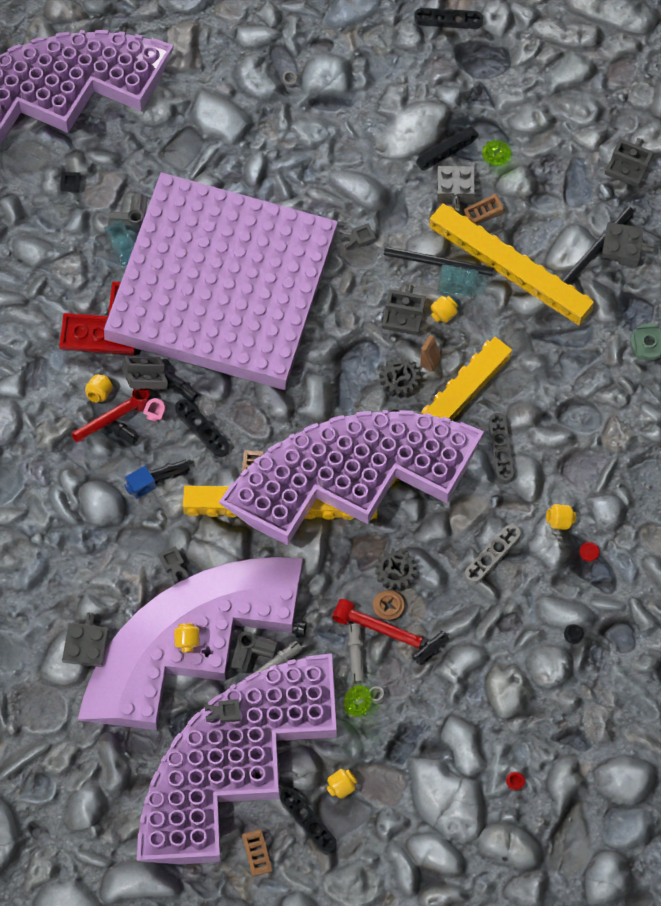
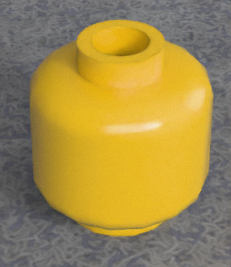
M440 296L430 307L433 312L431 316L437 323L440 321L448 323L457 315L458 305L450 296Z
M100 374L94 375L85 387L87 398L95 403L104 402L113 390L110 379Z
M554 504L546 512V522L553 529L568 530L576 521V513L573 512L572 507L569 505Z
M194 623L178 624V627L174 629V646L181 649L182 653L194 652L193 648H197L200 645L199 628L195 627Z
M339 769L328 777L327 782L329 785L326 788L332 797L337 796L343 799L356 790V783L358 782L349 769Z

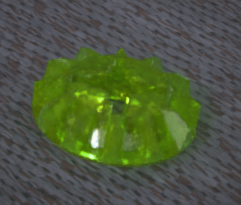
M494 138L493 141H487L486 145L483 146L482 156L487 163L499 166L505 164L510 159L511 149L508 143L506 144L503 140L498 141ZM499 148V152L494 156V151Z
M356 685L347 691L344 697V708L349 715L359 718L361 715H366L367 710L371 709L370 704L373 702L371 699L372 693L367 687ZM359 699H362V700H363V702H362V703H359V705L356 704V703H353V702H356V701L359 700Z

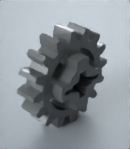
M394 357L392 363L387 360L386 366L381 367L382 372L379 373L380 385H384V391L389 390L390 396L396 393L397 398H399L400 394L403 393V396L407 397V392L413 394V388H418L420 370L416 369L415 363L410 365V359L405 362L403 357L400 358V361H397Z
M392 548L390 554L384 551V557L379 555V562L375 563V568H377L375 575L378 576L377 581H383L384 588L389 585L391 591L394 587H397L398 591L401 590V586L408 588V582L413 584V577L417 576V571H415L417 564H413L415 558H409V552L402 554V549L395 552L394 548ZM387 563V568L383 571V567ZM409 568V573L405 576V571Z

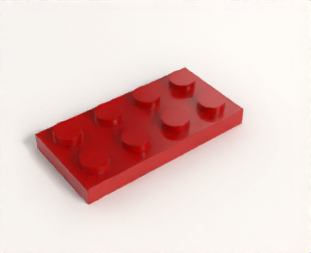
M63 314L59 342L60 350L135 354L134 347L104 339V328L109 316Z

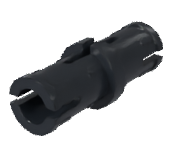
M171 372L164 374L168 381V386L174 389L173 391L176 394L182 395L191 403L197 398L198 393L188 387L184 380H179Z
M117 420L106 426L114 432L115 436L123 438L130 445L135 444L133 440L137 442L139 439V435L128 429L126 424L120 423Z
M187 459L150 470V474L157 481L166 477L173 478L176 474L190 471Z
M440 631L430 641L427 640L421 649L412 654V658L414 660L417 659L416 663L418 665H421L430 655H435L437 650L450 640L447 635L440 640L446 634L444 631Z

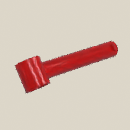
M146 388L134 389L132 391V398L77 430L75 429L71 433L72 438L76 443L83 442L89 435H92L130 411H144L149 401V391Z
M339 599L331 616L334 621L343 625H347L349 621H352L415 648H420L423 640L422 637L354 610L355 605L346 599Z

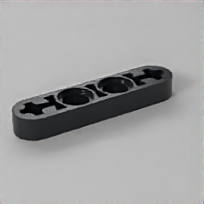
M418 8L414 13V21L420 26L478 29L483 24V15L478 11ZM437 15L444 16V20L438 21L435 19V17ZM455 16H460L462 20L460 22H456L452 18Z
M468 127L419 156L416 164L422 171L426 170L474 142L479 134L474 127Z
M186 399L179 400L175 405L177 416L215 456L225 457L229 453L228 441L190 401ZM181 406L184 408L187 407V411L190 414L189 416L187 415L185 410L181 411ZM199 418L201 423L195 426L191 424V420ZM212 431L214 435L212 438L207 439L203 436V433ZM216 439H217V443H218L220 446H223V445H224V450H222V449H219V450H218V449H217V444L215 443Z
M284 789L280 794L282 806L320 852L326 855L332 854L337 847L335 837L294 789ZM286 794L288 796L293 795V802L296 804L294 808L289 800L285 801ZM303 808L308 812L305 818H298L296 815L298 809ZM318 824L321 828L319 833L312 834L309 831L310 825ZM322 835L327 842L332 841L331 848L323 847L324 842L320 838Z

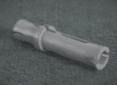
M352 624V627L348 625V648H350L352 684L364 683L363 641H361L360 624Z
M294 641L283 651H278L273 659L257 671L261 672L269 669L270 666L287 663V661L303 651L301 646Z

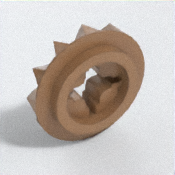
M382 591L374 598V612L380 619L388 621L397 619L403 613L404 600L395 591ZM392 600V607L394 609L389 608L385 612L384 603L388 604Z

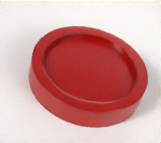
M584 543L580 547V557L584 561L592 562L598 558L599 548L594 543Z

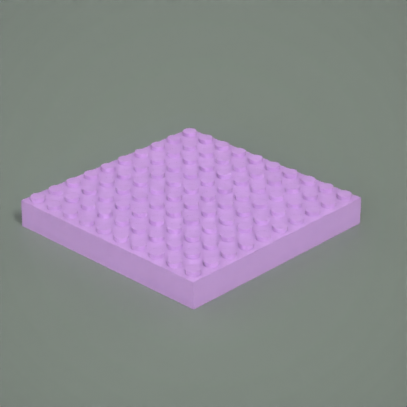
M161 172L106 322L104 339L285 390L335 238L338 221Z

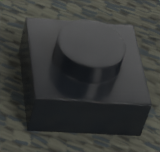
M62 172L61 191L79 192L80 172Z

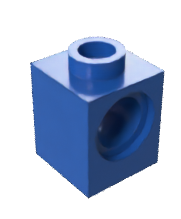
M146 466L125 476L126 484L124 486L129 495L133 494L136 499L156 488L155 480Z

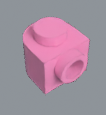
M153 398L147 402L143 414H146V418L157 422L158 419L163 420L166 404L160 398Z

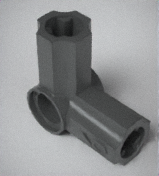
M140 193L132 196L129 212H110L108 215V227L131 229V231L139 233L147 210V196Z
M249 631L242 632L238 637L230 669L239 673H247L252 654L273 659L278 642L255 636ZM244 639H249L252 644L244 646L241 642Z

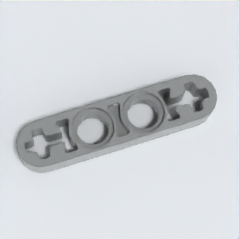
M507 525L465 570V580L471 585L480 583L518 542L520 529L517 526ZM508 532H515V537L511 536L506 542L505 539L508 537ZM495 544H502L504 550L496 552L493 547ZM488 557L492 563L485 566L481 563V559ZM479 567L480 570L477 572V578H470V572L475 573Z

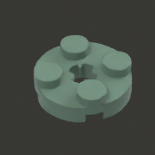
M640 325L631 335L630 347L637 359L652 361L661 358V329L657 325ZM647 339L654 341L652 345L645 344Z

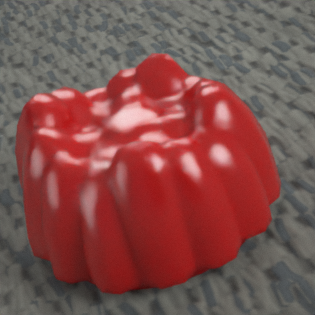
M511 772L507 775L506 784L510 790L516 792L524 787L525 778L519 772Z

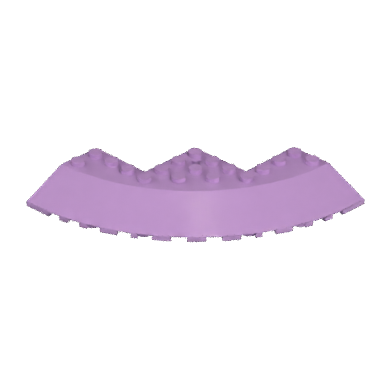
M80 30V33L69 34V32L55 34L56 36L39 37L31 40L30 43L21 46L18 44L7 49V52L0 55V145L20 113L69 133L93 92L142 112L159 84L174 45L154 38H143L142 35L138 34L134 36L125 34V32L110 33L108 30H95V32Z
M382 410V412L373 413L371 411H364L345 417L344 415L337 416L324 423L312 424L304 428L303 431L295 435L293 433L281 443L278 442L270 447L265 454L256 458L254 463L240 474V477L230 485L219 503L254 529L286 545H289L316 498L368 524L395 477L447 503L464 475L484 431L463 422L450 421L451 419L446 417L440 418L428 413L424 415L399 410V412Z
M254 558L226 563L188 577L157 595L133 615L107 646L102 667H95L85 690L78 721L157 730L166 674L225 681L234 626L292 632L303 558ZM194 623V626L199 628L200 645L197 648H193L194 652L182 653L181 649L174 646V629L178 627V624Z
M332 653L306 656V658L299 660L293 659L287 661V663L270 666L269 669L264 671H257L246 677L245 680L231 685L228 690L208 702V705L217 707L219 706L218 701L239 699L241 721L220 723V718H217L212 722H206L205 716H211L213 712L205 711V707L190 719L187 726L171 743L169 750L161 759V763L151 780L140 819L137 861L168 864L221 862L218 802L279 799L276 741L337 737ZM256 775H260V779H255Z

